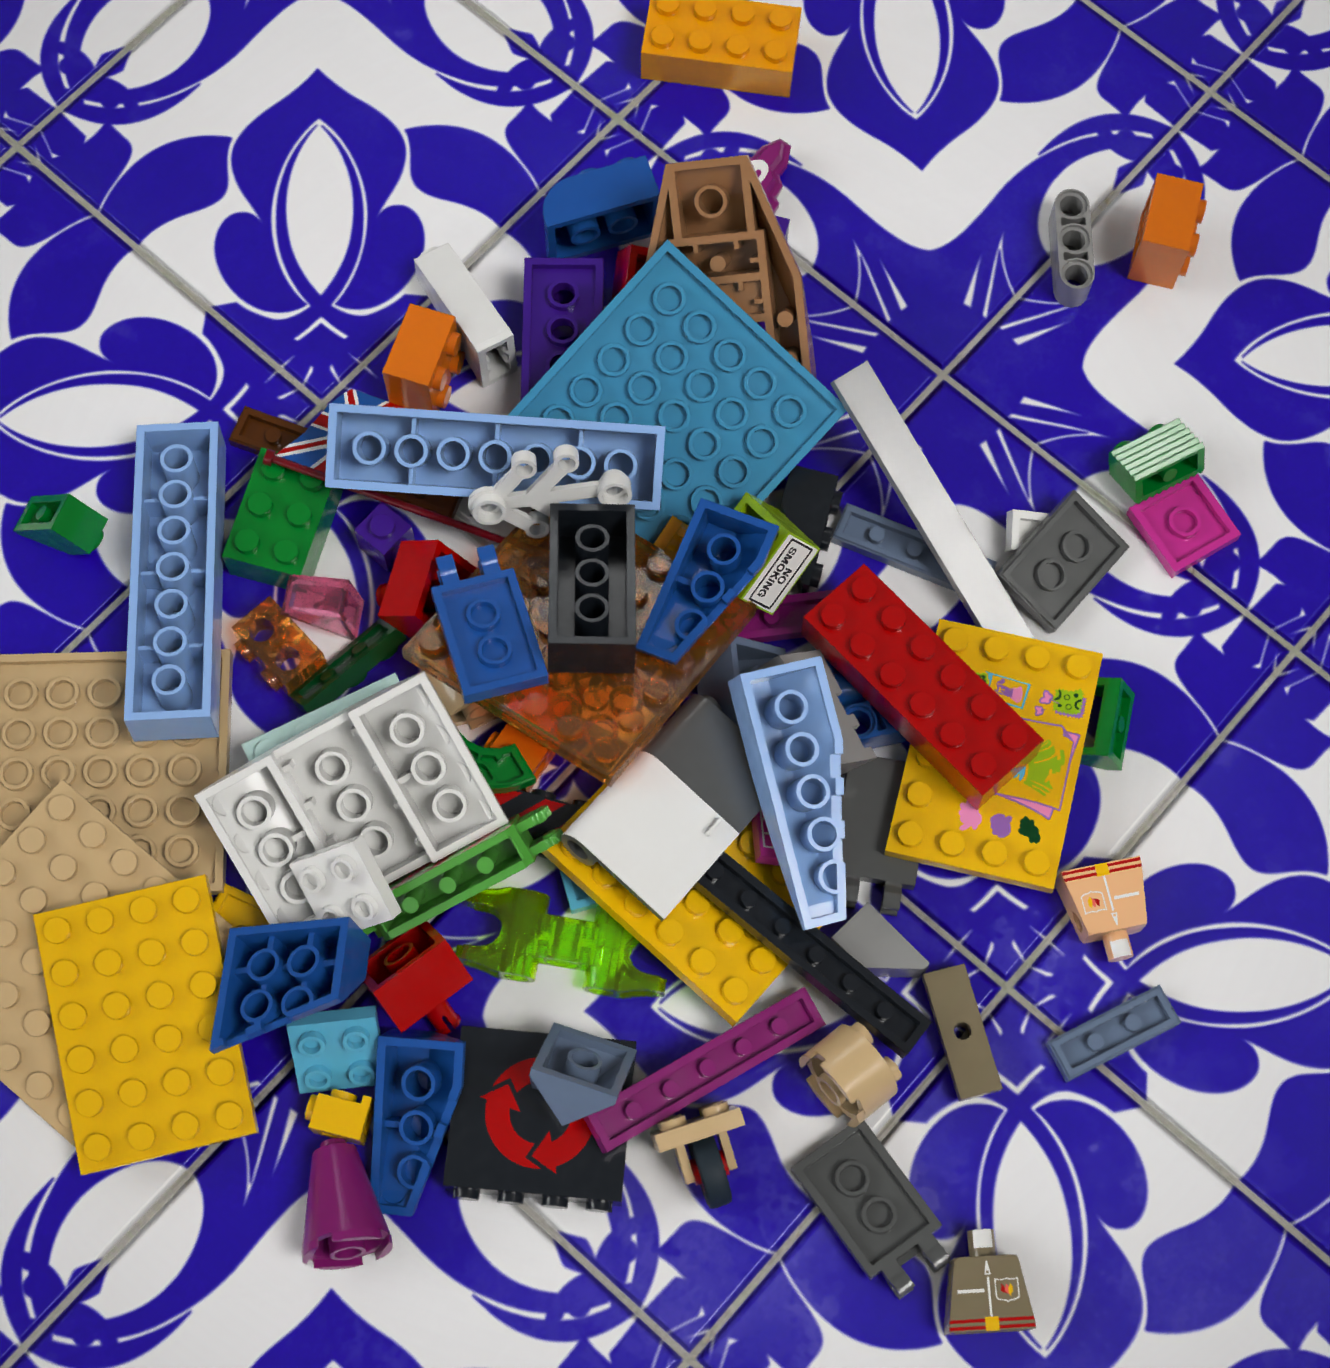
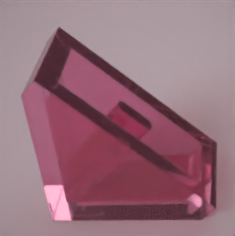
M293 574L288 579L281 615L353 641L358 635L365 601L349 579Z

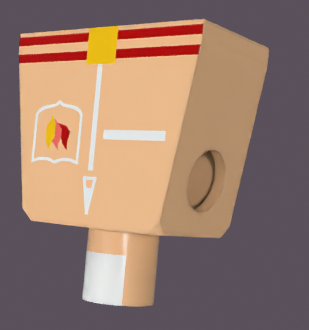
M1140 855L1061 871L1056 878L1055 887L1082 944L1103 940L1108 962H1118L1133 957L1134 954L1128 935L1140 932L1147 925Z

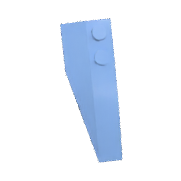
M822 656L739 674L728 681V686L761 810L802 929L808 930L846 920L845 862L843 861L842 839L845 838V821H842L844 778H841L843 737Z

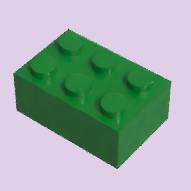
M261 447L222 558L231 575L307 594L344 489L325 487L324 481L276 464H272L271 467L264 465L263 458L267 449Z

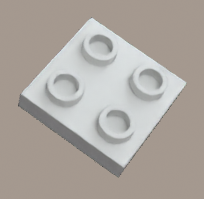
M362 834L298 857L289 864L318 920L350 917L361 929H365L392 920L402 912Z

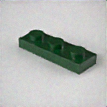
M380 618L288 696L305 714L335 701L348 688L360 684L366 678L367 672L380 661L392 657L397 652L398 646L407 638L402 632Z

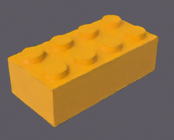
M650 0L641 49V79L790 98L802 8L746 0Z

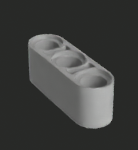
M1066 189L1055 198L1048 227L1054 297L1061 305L1072 308L1080 306L1087 299L1094 281L1095 268L1088 198L1079 190ZM1063 212H1070L1075 216H1068ZM1065 246H1073L1077 250H1069ZM1067 280L1077 281L1080 285H1072Z

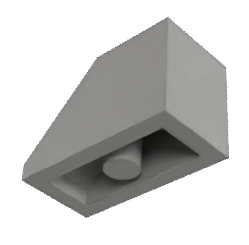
M869 902L831 937L836 944L877 977L919 978L930 964Z

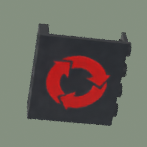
M462 1026L460 1040L466 1041L464 1086L450 1121L443 1180L444 1188L447 1191H453L452 1198L479 1201L480 1194L497 1195L498 1203L523 1205L524 1198L542 1199V1207L567 1209L568 1202L586 1203V1211L612 1213V1206H622L627 1141L603 1154L584 1118L562 1126L539 1090L531 1088L529 1074L548 1033ZM606 1039L636 1049V1041ZM635 1059L621 1091L633 1084Z

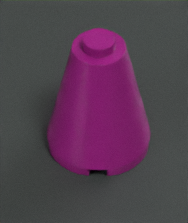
M332 1138L323 1141L320 1144V1148L312 1153L301 1250L303 1263L307 1265L311 1259L316 1269L338 1270L363 1265L362 1256L374 1252L376 1260L386 1256L393 1248L392 1237L356 1146L347 1143L346 1139Z

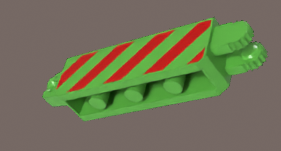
M547 805L541 806L522 817L516 814L508 818L509 823L435 863L430 861L389 883L388 885L402 912L392 920L362 929L366 935L375 932L378 938L384 937L385 941L391 940L527 868L535 862L539 853L561 841V835L563 834L561 828L550 830L535 840L528 831L529 828L543 823L551 816L552 812Z

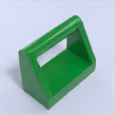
M1098 677L1094 696L1102 697L1094 746L1083 748L1080 764L1104 770L1122 771L1135 693L1122 678Z

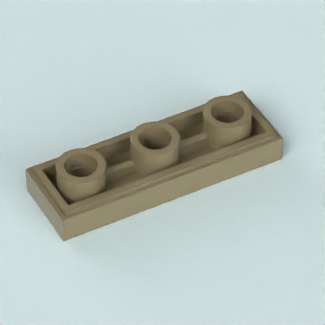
M965 964L923 974V984L959 1102L1001 1091L1003 1089ZM954 1028H964L968 1033V1038L964 1040L957 1038Z

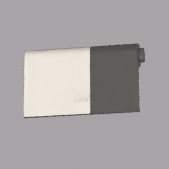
M691 695L561 835V841L567 851L585 865L592 866L598 862L655 916L663 921L761 810L739 726L722 712L720 704L711 696Z

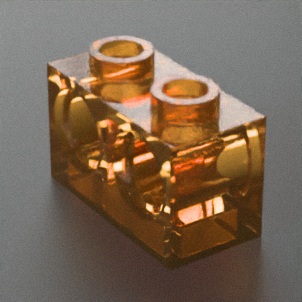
M270 596L231 627L238 640L233 644L236 650L248 663L255 659L264 670L260 675L275 692L282 688L287 695L291 694L327 663L323 652ZM268 629L273 631L272 636L266 641L254 640L257 633L262 630ZM289 658L300 659L296 668L292 670L281 669V665L285 660Z

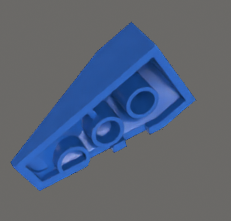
M700 498L638 640L636 650L676 665L762 569L778 534L779 526Z
M392 1028L378 1035L370 1183L383 1214L412 1217L416 1211L464 1086L466 1041L435 1031L406 1029L401 1033L398 1028Z

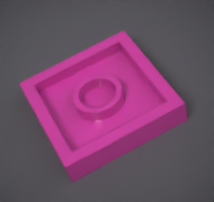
M1198 473L1195 477L1190 476L1188 480H1183L1181 484L1177 483L1174 487L1170 486L1167 491L1163 490L1160 494L1156 493L1154 497H1149L1146 501L1142 500L1140 504L1130 507L1126 513L1171 578L1234 543L1241 536L1240 531Z

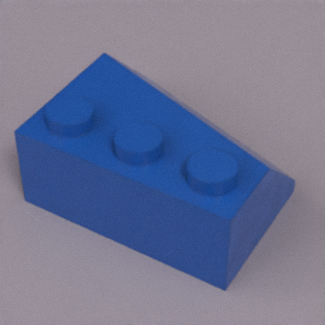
M350 917L230 928L209 1051L215 1054L343 1002L366 980L371 939Z

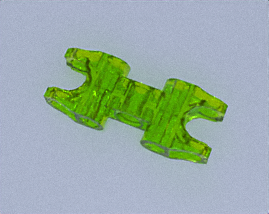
M515 887L485 889L466 900L467 907L495 915L501 921L502 929L499 936L487 945H457L455 954L465 966L486 972L495 978L531 983L535 982L538 964L585 971L582 989L592 994L620 999L665 997L667 980L662 979L660 976L641 972L631 962L630 955L632 950L640 942L599 905L596 907L594 922L549 915L550 896L533 890Z

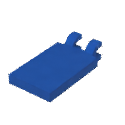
M493 544L477 548L479 557L477 562L481 576L460 580L452 554L436 558L437 577L440 585L431 587V595L464 704L549 683L548 672L514 568L500 569Z

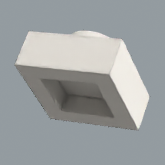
M1016 509L1008 511L1006 515L1005 552L1014 553L1049 513Z

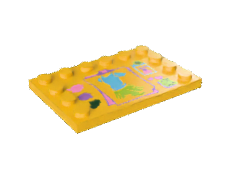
M939 619L936 634L1031 726L1044 741L1038 755L978 810L910 744L885 848V855L1052 894L1103 654Z

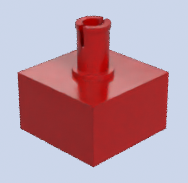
M439 540L401 541L388 583L380 584L376 590V601L380 607L377 616L427 650L448 651L431 595V587L440 585L437 577L436 558L452 554L460 580L481 576L480 571Z
M425 921L391 939L369 955L366 980L363 984L401 1033L426 1015L435 1031L446 1035L451 1031L443 1021V1016L454 1029L461 1022L460 1016L456 1014L447 999L471 982L473 978L446 939L428 921Z

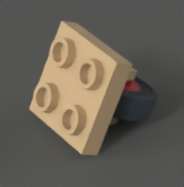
M723 1100L699 1107L700 1116L686 1120L685 1115L682 1114L667 1117L657 1123L658 1130L649 1132L656 1151L662 1153L671 1149L675 1150L685 1184L695 1183L696 1186L700 1185L710 1209L732 1202V1194L727 1176L730 1175L731 1170L737 1169L738 1166L727 1131L746 1125L741 1108L733 1105L728 1106L727 1101ZM713 1135H716V1137H717V1140H718V1143H719V1146H720V1150H718V1147H717V1145H716V1142H715V1139H714ZM686 1144H688L691 1156L690 1160L688 1159V1155L684 1146Z

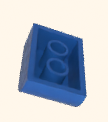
M646 155L637 158H623L615 164L598 169H585L577 175L559 181L550 189L543 204L547 258H580L651 237L660 192Z

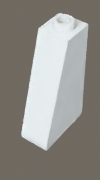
M446 243L440 247H431L423 251L419 257L414 259L417 279L436 311L456 317L458 333L462 334L461 351L465 352V359L482 387L485 388L518 371L513 333L450 244Z

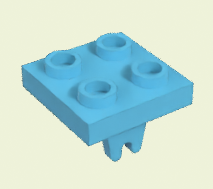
M376 1006L321 1011L286 1025L300 1094L331 1091L332 1089L340 1090L375 1086L378 1035H380Z

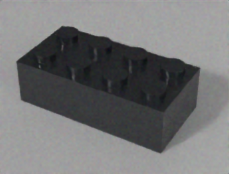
M550 503L548 673L634 674L636 654L635 505Z

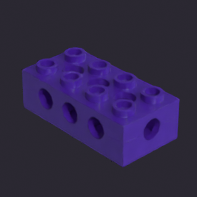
M524 258L521 400L604 310V258Z

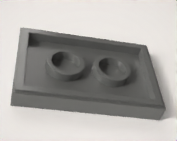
M1072 490L1064 496L996 572V575L1009 594L1050 634L1061 626L1130 546L1076 490Z

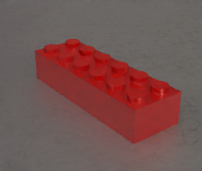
M865 564L859 567L803 616L801 635L816 650H820L824 658L976 810L984 805L1038 755L1044 739Z

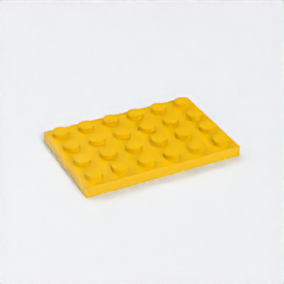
M655 733L561 827L563 833L647 744ZM750 821L724 852L795 909L780 866L755 863L752 822ZM562 841L541 852L732 1027L788 965L694 887L690 889L668 916L661 921L598 862L592 866L583 864L567 851Z
M204 874L33 915L81 1175H89L259 1133L242 1044H237L215 1054L209 1051L224 965V954L208 876Z

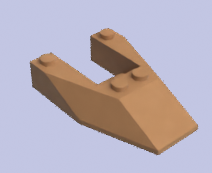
M749 155L665 164L646 262L668 239L755 322L765 321L766 332L817 379L802 274Z

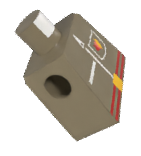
M994 1229L967 1231L969 1257H958L949 1261L944 1335L1016 1332L1035 1329L1036 1322L1018 1256L1016 1254L996 1255Z

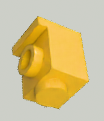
M332 1089L330 1096L318 1093V1095L311 1094L305 1111V1120L310 1121L308 1128L314 1134L330 1138H343L347 1142L365 1146L374 1115V1099L363 1095L361 1103H357V1095L337 1089Z

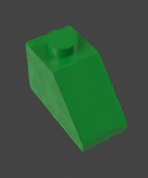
M71 494L31 496L13 531L21 536L70 555L91 554L100 545L104 537L102 530L108 519Z

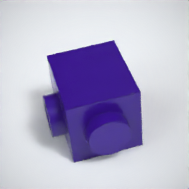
M383 502L354 529L359 548L388 573L393 568L401 541L415 540L412 526Z

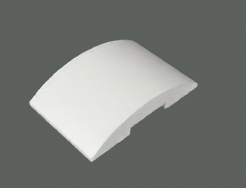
M425 671L391 685L326 718L254 758L194 795L269 924L318 920L289 866L298 857L362 834L384 878L389 884L430 861L432 863L437 862L509 823L506 814Z

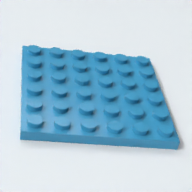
M667 239L508 415L666 426L660 511L635 509V547L667 576L672 564L652 552L650 548L672 515L689 525L700 498L733 510L746 492L764 501L846 412V409L837 397Z

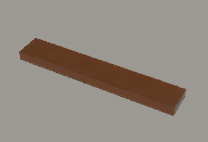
M245 406L232 431L229 442L231 446L259 455L261 447L279 452L301 436L308 428ZM377 491L453 519L463 497Z

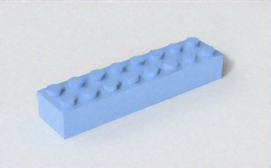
M329 403L325 487L469 497L474 490L480 487L494 486L511 469L512 455L520 450H528L536 456L537 472L533 477L523 479L513 490V492L523 491L553 463V451L560 445L569 444L576 447L579 452V467L574 472L567 473L555 486L597 481L604 472L617 469L624 472L631 481L632 498L628 504L635 505V509L660 511L666 426ZM598 497L559 502L563 504H601Z
M218 421L137 425L124 722L134 742L219 737L226 444Z

